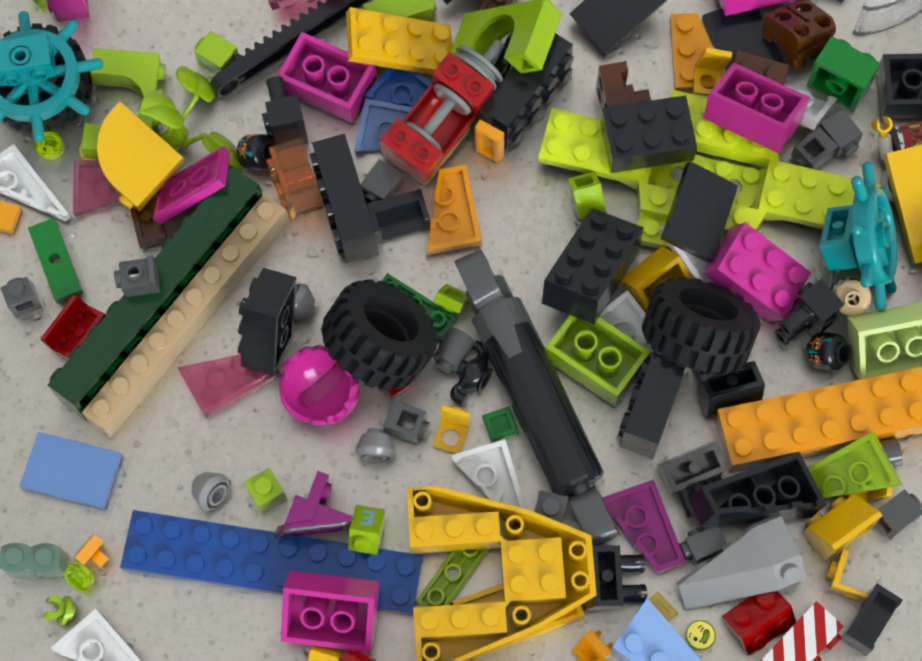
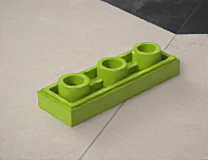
M491 549L451 551L415 601L416 604L420 607L452 605V601L457 598ZM452 570L459 572L455 578L449 577L448 574Z

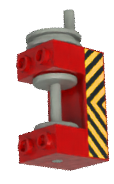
M496 39L483 56L464 45L457 47V53L454 52L452 54L448 52L432 73V84L403 121L397 118L380 139L381 155L422 186L426 187L479 120L480 108L497 88L496 84L502 82V75L491 63L504 48V44Z

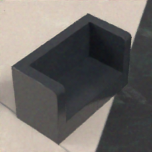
M421 189L367 204L377 244L430 230V217Z
M876 583L868 592L867 599L860 605L840 640L864 656H867L874 649L876 640L895 609L900 606L903 600Z

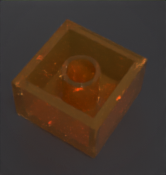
M297 138L270 147L271 158L266 159L280 204L289 211L291 219L323 209L318 185L302 139Z

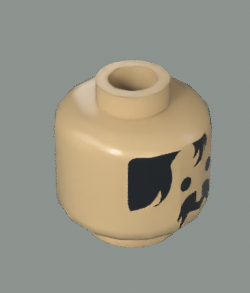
M854 276L840 279L832 290L845 304L840 312L847 316H858L864 313L872 301L869 287H862L860 278Z

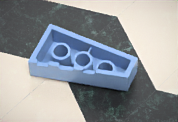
M648 598L611 649V654L621 661H701Z

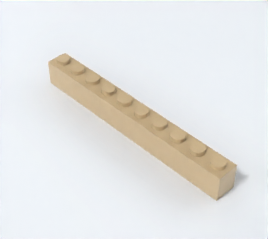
M265 194L262 195L82 411V414L89 423L109 438L113 437L287 226L289 218L285 208Z

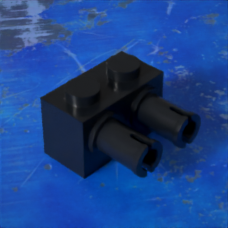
M274 76L267 79L266 84L269 90L270 101L265 102L267 112L262 113L267 135L274 140L278 150L309 143L298 95L287 97L283 77Z
M822 279L814 285L809 282L803 286L797 293L799 297L793 303L795 306L792 313L779 321L780 328L775 331V335L782 344L788 345L791 340L803 331H806L812 338L814 334L824 332L836 322L840 310L845 304Z
M755 361L747 362L739 370L724 375L721 373L711 375L703 371L698 372L697 395L706 417L715 416L717 410L763 399L765 383Z
M709 442L657 464L668 492L678 494L687 518L695 515L688 500L695 493L694 486L696 483L701 481L707 485L722 479L721 475L723 472L728 470L716 442Z
M592 545L597 596L583 603V611H612L624 606V603H644L647 599V594L640 593L647 591L645 584L622 585V573H644L645 564H639L640 561H645L644 555H621L620 545Z

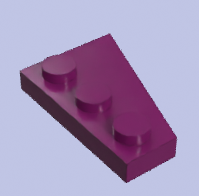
M654 479L602 497L614 522L640 554L644 555L645 560L657 574L686 563Z

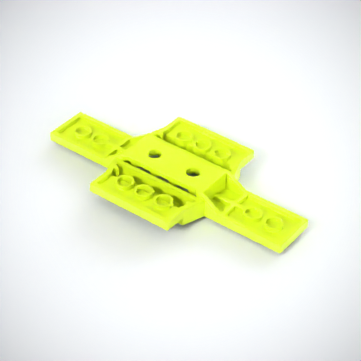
M671 90L670 98L684 95L687 97L697 143L696 152L764 167L757 170L752 167H743L726 161L705 158L700 155H695L694 160L691 161L728 181H736L741 185V191L735 195L721 241L730 227L744 222L756 231H758L763 221L785 220L823 229L827 208L853 205L855 194L851 185L852 178L780 162L777 152L704 119L707 97ZM552 108L538 156V162L582 173L595 171L599 177L620 181L637 190L639 207L637 225L644 227L641 245L658 249L663 246L671 250L668 244L660 239L661 234L658 229L666 223L680 182L672 178L671 172L677 168L684 170L685 164L689 161L610 173L601 120Z

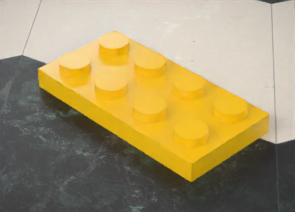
M350 7L346 12L348 61L432 75L437 66L452 49L451 25Z

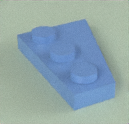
M365 98L354 151L355 154L380 151V139L397 118L403 121L413 107Z

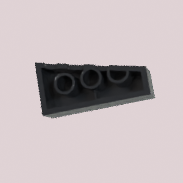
M800 452L704 485L688 500L701 527L754 523L780 513L783 520L812 518L827 505Z

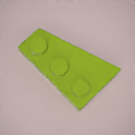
M870 432L808 467L824 499L903 486L874 432Z

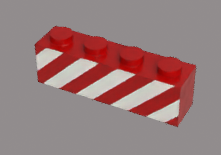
M816 601L760 661H821L822 659L818 654L825 647L831 650L842 637L838 632L844 626Z

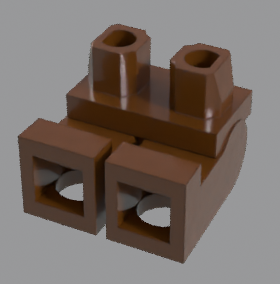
M797 0L787 4L786 8L783 6L764 14L762 38L768 42L773 40L779 41V49L787 54L786 63L798 70L805 66V58L809 57L812 60H816L831 36L836 32L835 22L828 13L809 0Z
M626 61L599 66L596 91L601 112L602 108L651 101L648 89L634 92L633 84L626 85L628 77Z

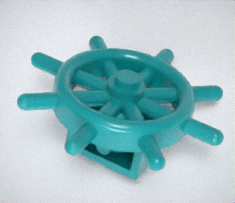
M21 11L18 14L20 31L9 34L0 40V87L15 86L6 98L0 95V122L5 116L16 121L31 122L33 138L36 142H41L45 138L43 120L57 115L67 106L83 116L89 114V106L74 97L79 87L80 73L99 70L103 67L104 63L99 58L77 62L72 49L66 43L78 29L77 21L70 20L59 34L56 35L45 30L31 29L28 12ZM57 53L62 56L65 64L55 66L54 57ZM65 76L61 87L47 80L48 78ZM42 89L52 97L40 103L39 90ZM27 91L29 105L16 104Z
M867 161L862 165L863 179L860 176H854L851 179V185L855 194L853 205L827 208L820 247L828 271L848 270L857 268L859 265L861 286L864 288L873 286L875 308L878 311H884L887 307L886 292L893 294L897 290L894 280L897 268V238L894 218L887 198L888 190L885 187L876 186L874 165L872 162Z

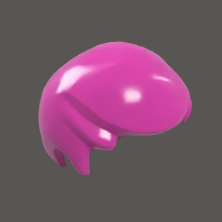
M323 345L303 347L281 365L283 374L279 379L278 389L285 409L297 420L312 423L314 426L334 424L341 421L352 412L360 397V380L356 381L351 378V374L346 370L343 372L338 367V362L332 360L329 356V349Z

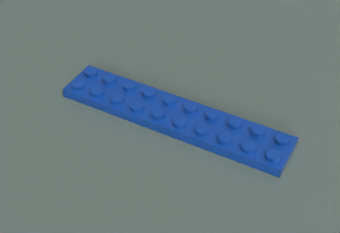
M137 510L132 511L120 565L122 570L283 595V587L290 571L380 581L378 610L414 616L413 608L416 604L423 555L380 548L378 555L348 551V543L297 535H286L283 538L277 539L274 537L275 532Z

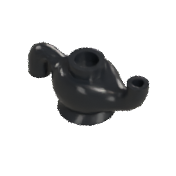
M478 340L475 341L472 347L477 351L478 355L469 361L463 360L456 373L460 380L450 391L451 399L461 406L467 400L466 392L477 389L478 393H481L487 386L493 372V368H488V356L482 343Z

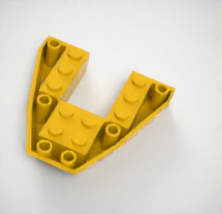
M438 486L407 488L411 554L500 548L504 602L414 607L416 661H464L535 632L597 596L591 535L525 508Z

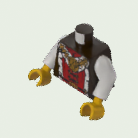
M883 116L884 126L880 128V123L876 119L871 123L872 129L879 132L877 143L880 158L883 161L884 154L922 145V122L892 127L893 122L891 118Z

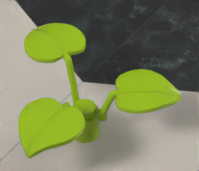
M180 66L176 70V77L180 84L188 91L194 93L192 100L182 115L176 110L173 101L158 91H150L144 96L138 113L150 116L168 126L160 137L174 150L178 151L181 146L187 149L191 144L202 140V144L210 153L225 146L230 152L228 166L230 168L233 166L241 172V165L236 155V147L225 136L212 131L209 135L202 133L187 140L189 132L183 126L184 120L198 98L201 97L207 102H211L215 98V91L204 76L186 66Z

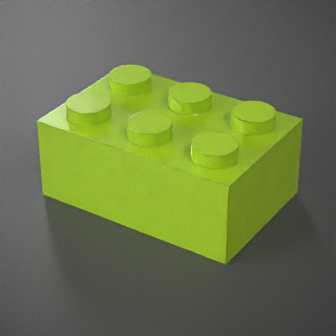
M569 315L545 347L555 367L614 407L637 378L644 360L649 359L651 352L600 317L594 325Z

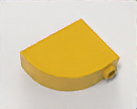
M121 102L110 111L103 121L97 141V153L102 171L111 186L120 194L117 199L129 210L134 207L140 212L185 164L184 158Z

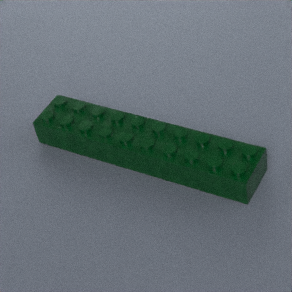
M232 166L227 172L225 187L199 201L198 208L192 215L189 214L182 220L180 229L174 236H170L165 240L162 250L154 258L158 265L160 292L131 297L123 295L119 301L113 302L109 306L104 319L100 323L93 325L89 330L88 337L82 345L76 346L71 351L69 360L65 365L53 372L47 386L61 403L87 421L82 411L262 197L258 183Z

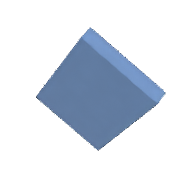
M38 432L19 487L23 490L105 510L123 455L120 452Z

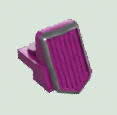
M317 471L307 499L295 495L285 524L277 527L274 534L275 538H283L286 535L302 536L337 531L343 532L350 526L352 521L351 515L321 505V503L327 504L332 491V484L329 483L328 474Z

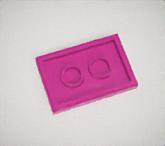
M225 146L220 147L174 175L160 189L153 219L159 225L225 187L230 159L228 149Z

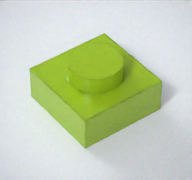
M445 284L437 292L434 299L435 303L452 313H460L469 303L466 298V292L449 284Z

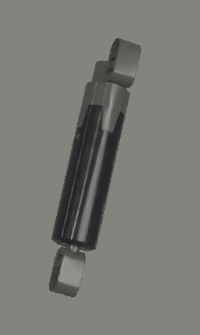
M481 248L457 259L454 262L467 288L466 298L475 315L472 319V324L551 492L563 496L574 495L569 498L570 504L583 531L592 536V545H601L620 536L597 486L594 485L603 477L604 471L521 298L513 296L504 276L494 275Z

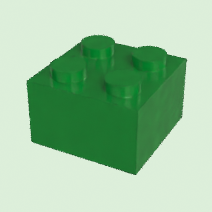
M831 36L815 60L806 86L827 98L828 96L837 98V104L854 113L870 89L881 63L876 61L872 55L862 53L851 47L847 41Z

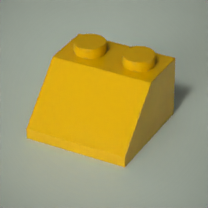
M662 246L625 274L620 283L625 292L629 290L642 308L647 311L656 286L670 278L687 277L692 279L681 256Z
M855 494L848 499L841 496L829 505L832 509L824 516L819 512L806 522L808 527L803 535L822 560L826 562L872 529L883 516L880 511Z

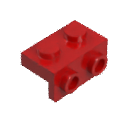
M73 295L43 334L41 341L55 354L69 360L71 351L76 346L82 345L87 339L88 332L92 326L100 323L106 314L87 305L80 297Z
M778 591L750 596L722 615L724 624L741 641L747 655L764 648L769 641L781 633L787 632L796 623L791 604Z

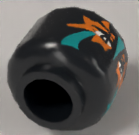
M249 134L239 140L236 155L238 162L243 168L247 170H266L275 163L278 149L270 136L265 134Z
M818 332L808 342L806 355L809 363L814 368L838 371L849 362L851 347L843 335Z

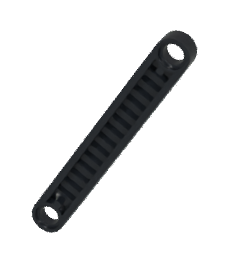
M326 0L325 3L318 1V8L309 7L307 15L299 13L300 19L298 21L293 18L290 19V26L282 24L281 32L273 30L272 38L264 36V43L255 42V49H245L246 55L236 54V61L219 71L212 78L210 86L219 97L231 94L286 58L301 32L316 38L344 20L346 12L350 7L361 9L363 4L373 0Z

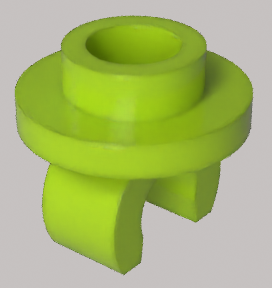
M52 595L46 599L45 603L53 604L56 607V612H45L43 614L44 619L49 621L57 619V624L64 626L67 621L73 619L75 604L72 603L70 596H64L61 599L58 596Z

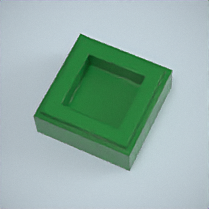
M509 406L482 415V420L491 443L519 435Z

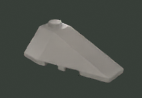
M780 513L750 525L744 530L746 534L732 545L728 542L722 547L723 552L711 561H704L679 580L677 586L684 608L691 609L778 591L807 579L801 555Z

